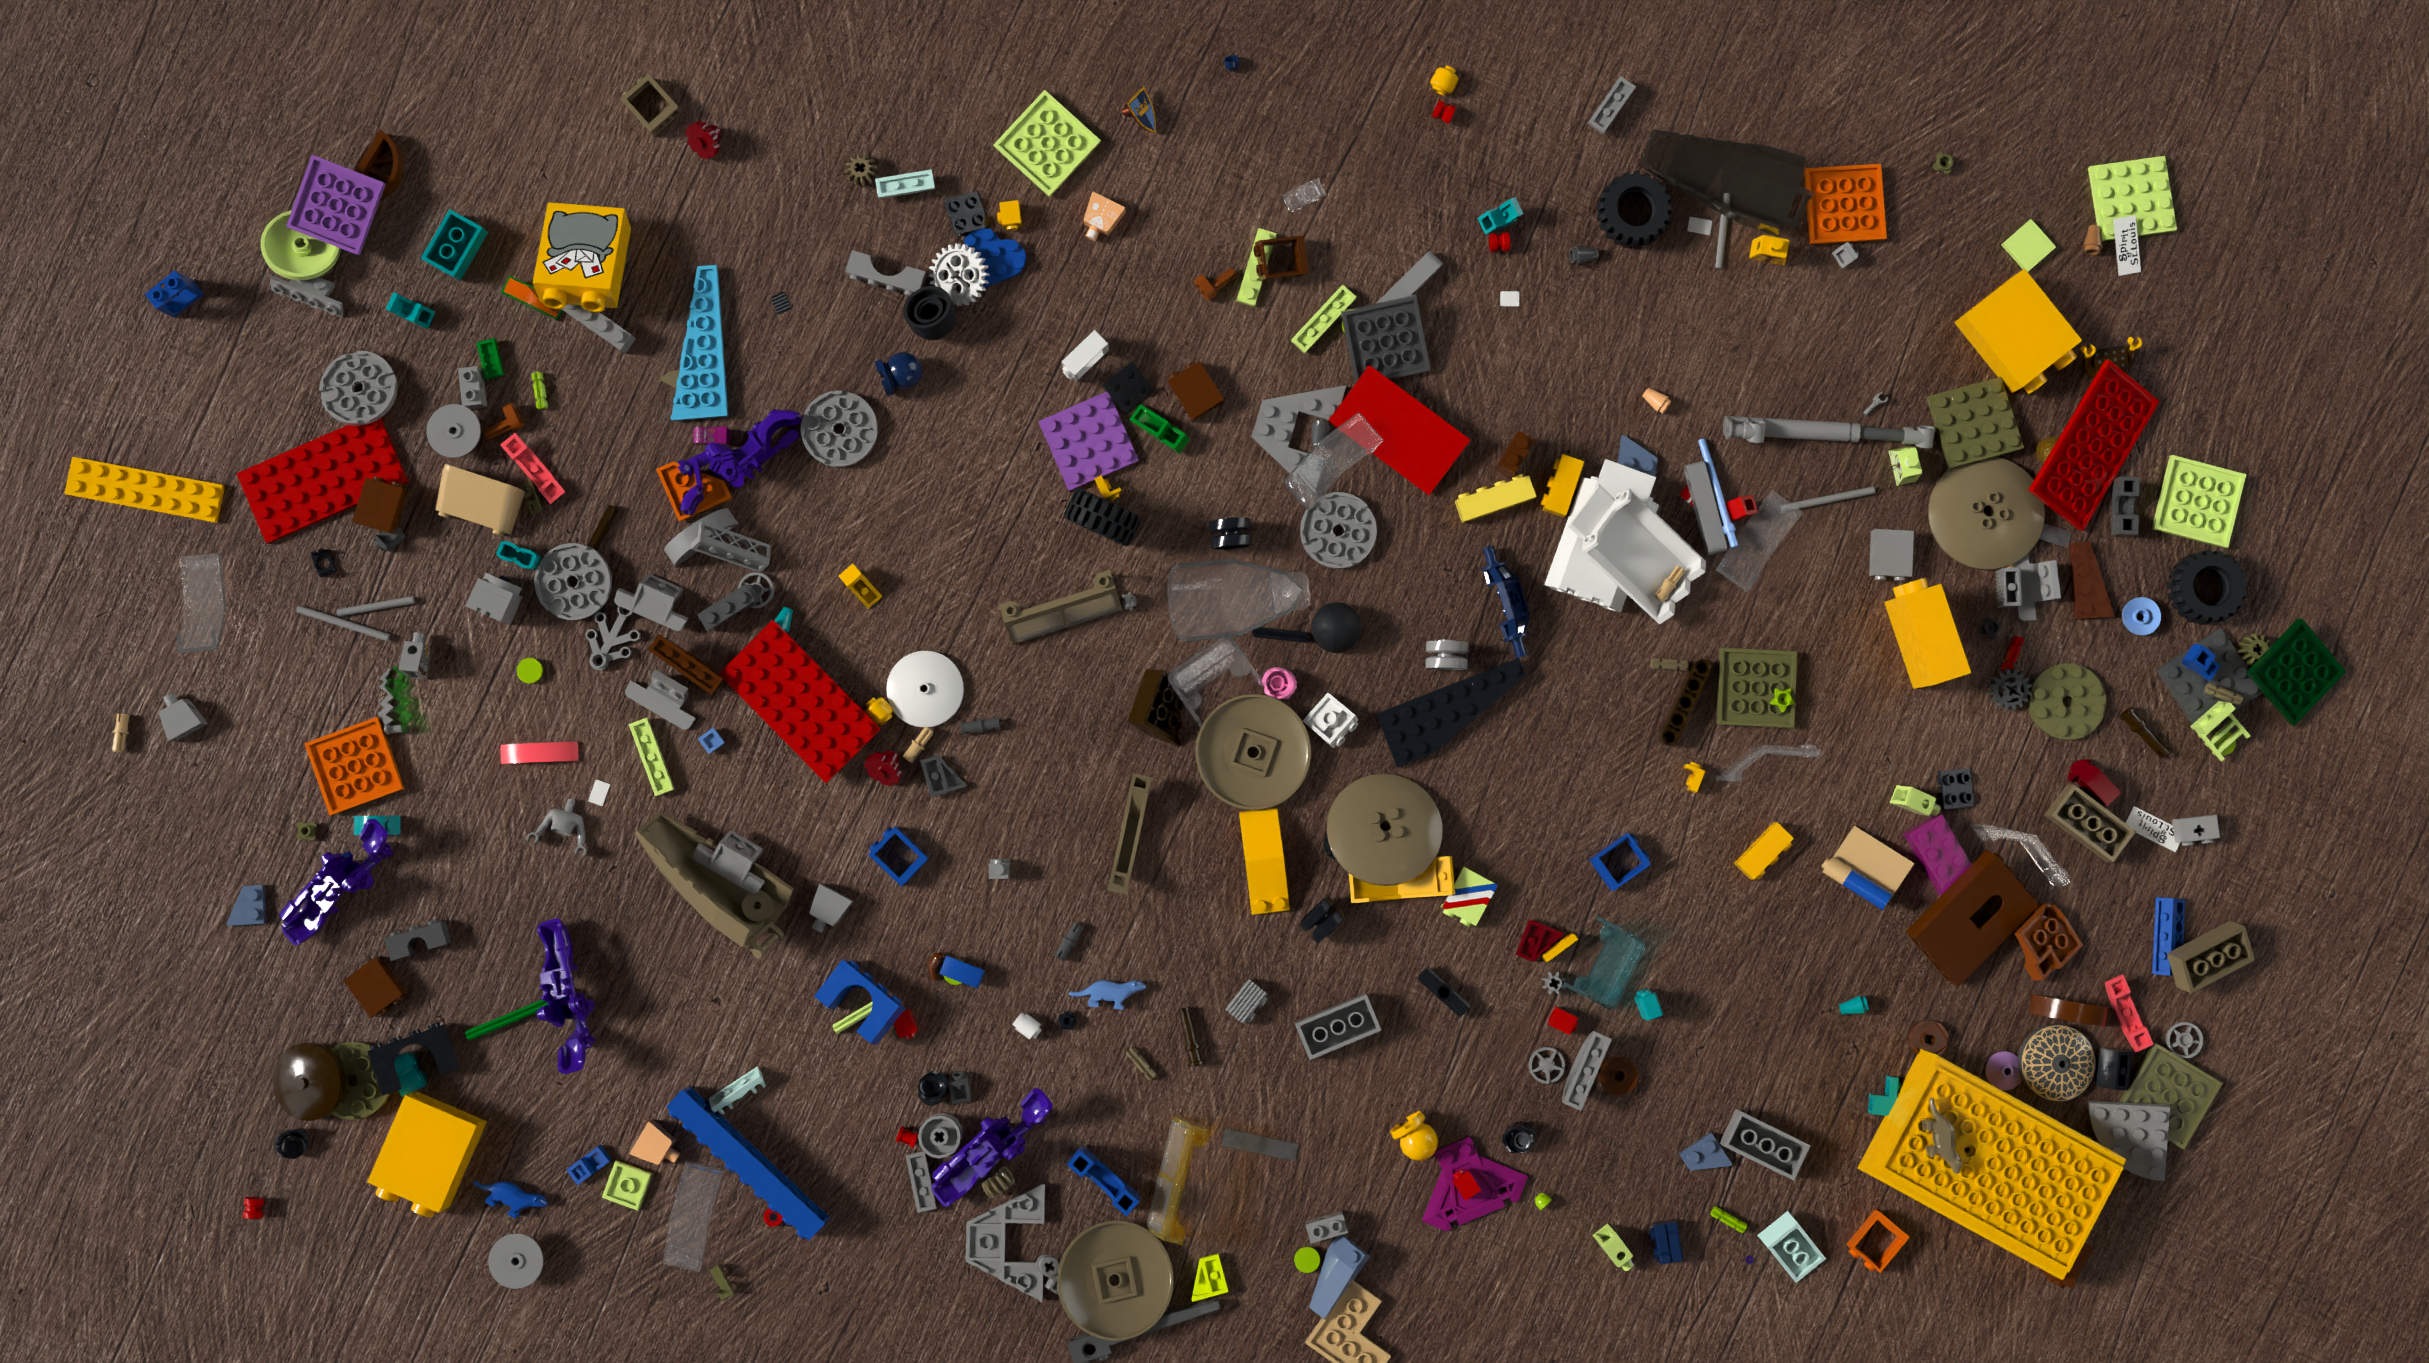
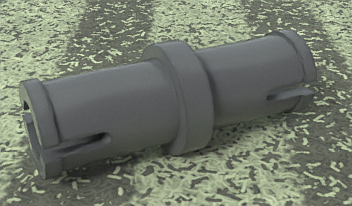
M998 717L985 720L980 718L977 721L960 723L962 735L976 732L982 734L983 731L1000 729Z
M1073 922L1067 935L1061 939L1062 943L1054 956L1064 962L1071 948L1075 947V942L1084 928Z

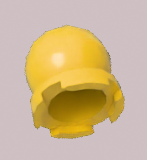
M1417 1111L1406 1117L1408 1119L1403 1125L1396 1124L1389 1132L1393 1139L1400 1138V1147L1407 1157L1415 1161H1423L1434 1155L1438 1146V1138L1435 1130L1430 1125L1423 1123L1425 1119L1424 1114Z

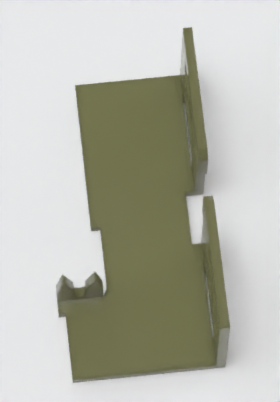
M528 478L529 482L520 485L523 491H525L523 487H526L528 493H525V498L535 494V500L527 501L530 513L534 515L544 511L534 483Z
M721 1264L709 1269L715 1282L721 1289L716 1292L721 1301L736 1293L730 1281H727L725 1278L727 1275L724 1273Z

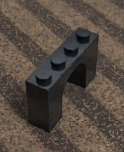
M437 1022L429 1025V1030L421 1032L418 1029L409 1032V1037L402 1039L401 1036L390 1039V1043L382 1046V1043L370 1046L371 1050L367 1051L382 1096L402 1089L395 1069V1059L399 1051L408 1045L417 1044L426 1047L432 1053L440 1075L460 1068L445 1024L440 1025Z

